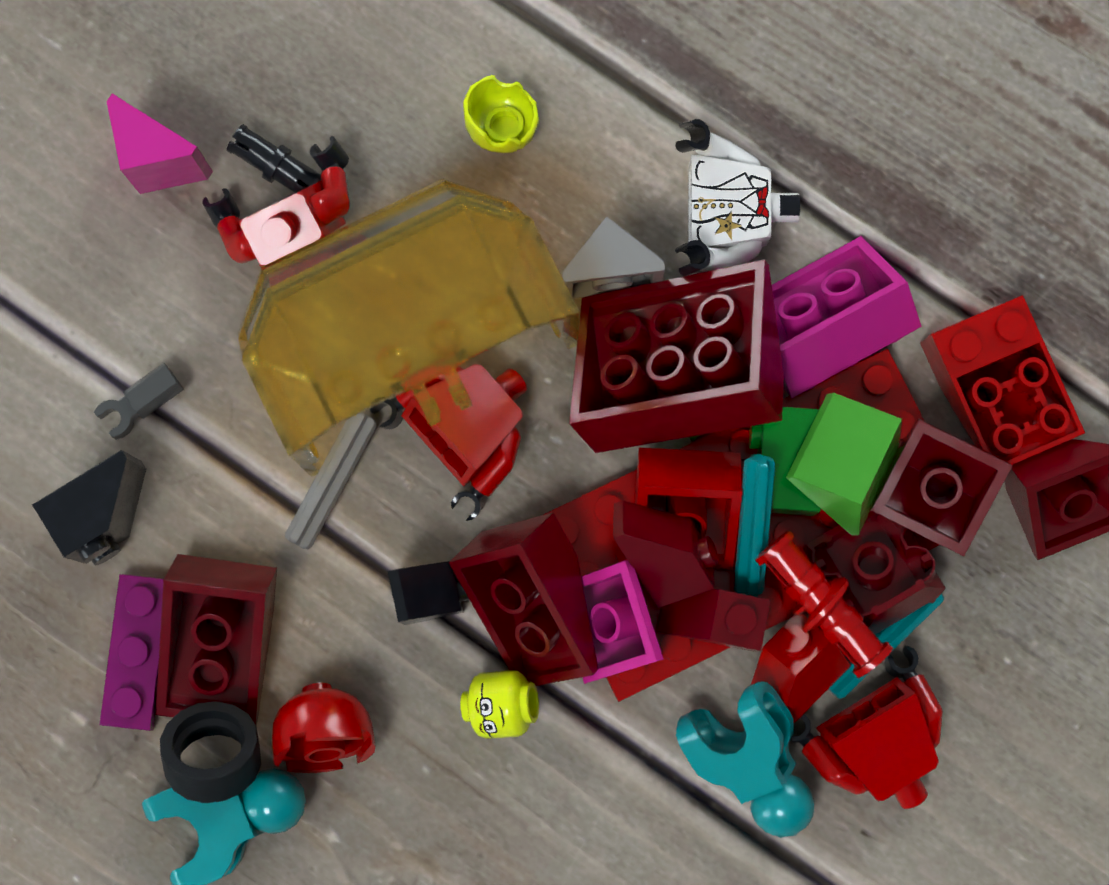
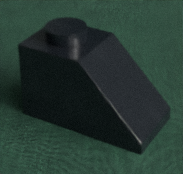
M449 561L387 571L399 623L410 625L464 613L462 601L469 600L452 570Z

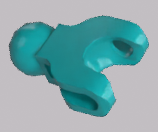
M757 682L746 687L738 701L737 709L745 729L743 732H735L725 728L709 710L697 709L682 715L678 720L676 728L677 741L698 776L712 784L725 786L730 789L741 804L751 801L750 810L753 819L765 833L779 838L797 835L809 825L814 815L815 804L812 791L800 777L791 774L796 766V762L789 752V741L794 729L793 716L776 690L769 683Z
M272 768L260 771L256 779L241 794L226 801L201 803L187 800L171 787L145 799L141 805L146 818L152 822L176 816L190 821L198 832L199 847L191 861L172 871L170 881L172 885H207L227 876L236 869L243 858L245 846L250 839L264 832L277 834L286 832L294 827L304 813L306 798L304 788L295 776L286 770Z

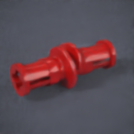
M787 530L770 543L755 558V561L760 566L765 563L785 586L784 590L793 600L799 602L792 612L794 615L807 611L809 617L801 628L802 631L806 633L820 626L823 635L832 645L835 644L855 666L852 672L858 678L868 674L892 652L893 647L887 641L881 643L862 621L864 618L854 607L849 606L842 598L849 586V581L845 577H840L828 582L825 579L824 572L817 564H812L792 541L795 535L790 530Z

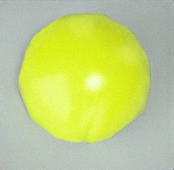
M494 75L486 76L472 84L464 98L465 128L473 142L481 148L497 153H513L523 149L532 141L539 125L537 103L526 90H523L520 82L504 83L498 81Z

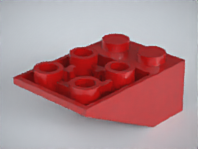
M1023 295L934 332L920 343L940 389L975 447L1013 465L1085 434L1084 428Z

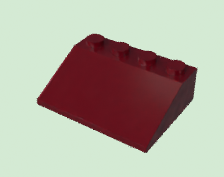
M765 259L582 298L569 424L595 453L782 421L784 373L770 269Z

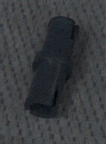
M244 124L232 136L236 141H229L227 151L229 153L235 154L262 171V178L270 183L276 180L296 193L321 181V174L291 156L292 150L284 145L278 148L248 129Z

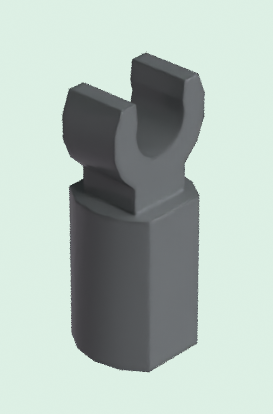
M162 363L123 392L125 396L119 401H104L97 406L94 413L100 419H103L111 412L120 413V424L109 432L111 437L117 440L124 438L131 432L136 418L139 416L143 419L183 391L184 388L168 366Z

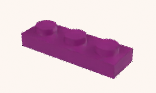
M119 574L99 723L101 726L153 731L164 579Z

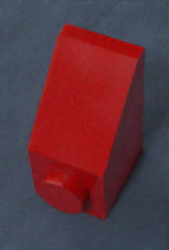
M803 613L794 615L763 646L751 685L757 682L769 683L791 712L794 723L851 667L840 649L835 644L832 645L819 627L806 633L802 631L801 628L807 620Z

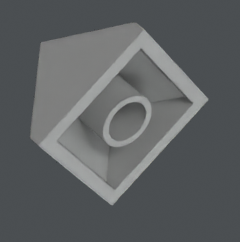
M606 216L563 270L562 301L579 300L583 297L662 281L665 272L664 260Z

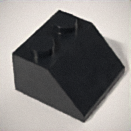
M120 450L32 504L64 558L85 564L92 561L96 566L106 562L121 551L118 544L130 536L146 468L142 461Z

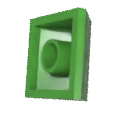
M828 393L786 478L850 535H859L899 448L902 419L839 394Z

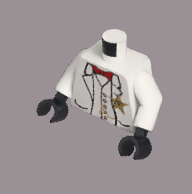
M694 119L679 123L680 128H685L690 133L691 141H677L675 144L676 150L683 153L696 150V153L699 154L691 155L688 166V243L675 249L676 253L684 252L687 254L691 264L679 268V273L682 276H687L699 270L707 272L745 264L757 257L762 247L767 246L771 238V222H799V193H771V169L761 166L758 158L734 143L711 133L704 121Z

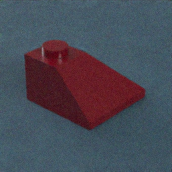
M1071 439L1012 465L1005 479L1006 491L1037 560L1109 532V444Z

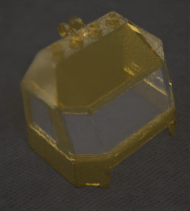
M440 179L261 267L237 336L242 354V362L288 456L313 477L319 472L316 464L319 461V453L313 442L337 424L396 395L413 390L430 426L442 421L440 418L441 412L434 398L429 396L424 383L443 374L449 385L448 391L455 405L464 410L473 404L455 370L456 367L462 365L470 358L525 331L547 324L551 325L555 335L564 341L569 350L577 346L580 312L531 217L525 215L510 200L452 181Z

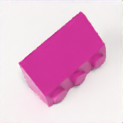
M862 236L772 284L784 373V390L791 398L812 389L824 380L857 364L862 359L891 343L899 341L902 337L922 327L908 282Z

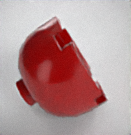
M313 683L304 686L301 690L302 693L291 697L278 710L274 719L272 731L274 765L279 767L282 761H286L287 771L321 773L343 769V764L339 759L356 755L358 764L367 760L375 752L374 731L368 711L355 696L346 691L332 689V685L329 683Z

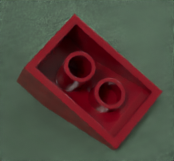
M554 513L482 531L449 561L452 570L509 670L519 671L525 675L528 682H533L535 686L592 676L598 671L578 557Z
M177 554L163 580L156 715L174 717L180 711L197 703L218 701L233 704L249 714L257 726L274 613L277 567Z

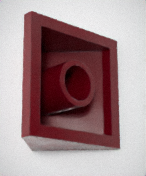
M918 418L898 448L871 511L965 556L1008 476L1012 464Z

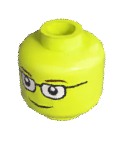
M516 670L479 673L472 679L469 691H464L461 695V715L465 722L471 723L475 733L482 738L522 736L528 730L530 723H535L538 718L539 697L537 688L533 682L527 681L525 675Z

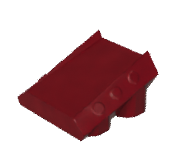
M871 510L859 535L852 536L840 525H837L803 547L811 563L817 564L824 572L825 579L828 582L840 577H845L849 581V586L842 598L849 606L854 607L864 618L862 621L874 635L924 605L933 603L946 589L936 573L934 558L926 548L919 546L911 531Z

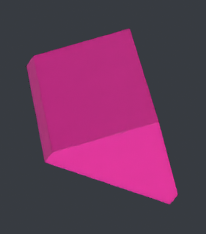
M113 93L110 95L106 102L120 170L139 194L208 180L213 171L197 146Z
M628 560L582 576L581 579L598 664V671L594 675L582 677L584 684L662 660L663 656L635 568L630 565Z

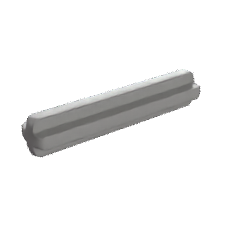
M352 411L285 533V538L303 549H310L313 546L377 427V422L373 418L359 411Z

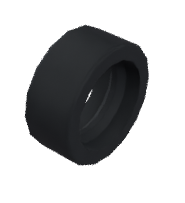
M213 701L190 706L180 711L166 724L160 737V755L165 777L172 789L187 800L201 803L226 801L241 794L256 779L261 767L257 727L248 713L233 704ZM221 735L231 737L241 743V751L230 762L217 768L199 769L190 767L181 761L182 752L192 742L203 737Z

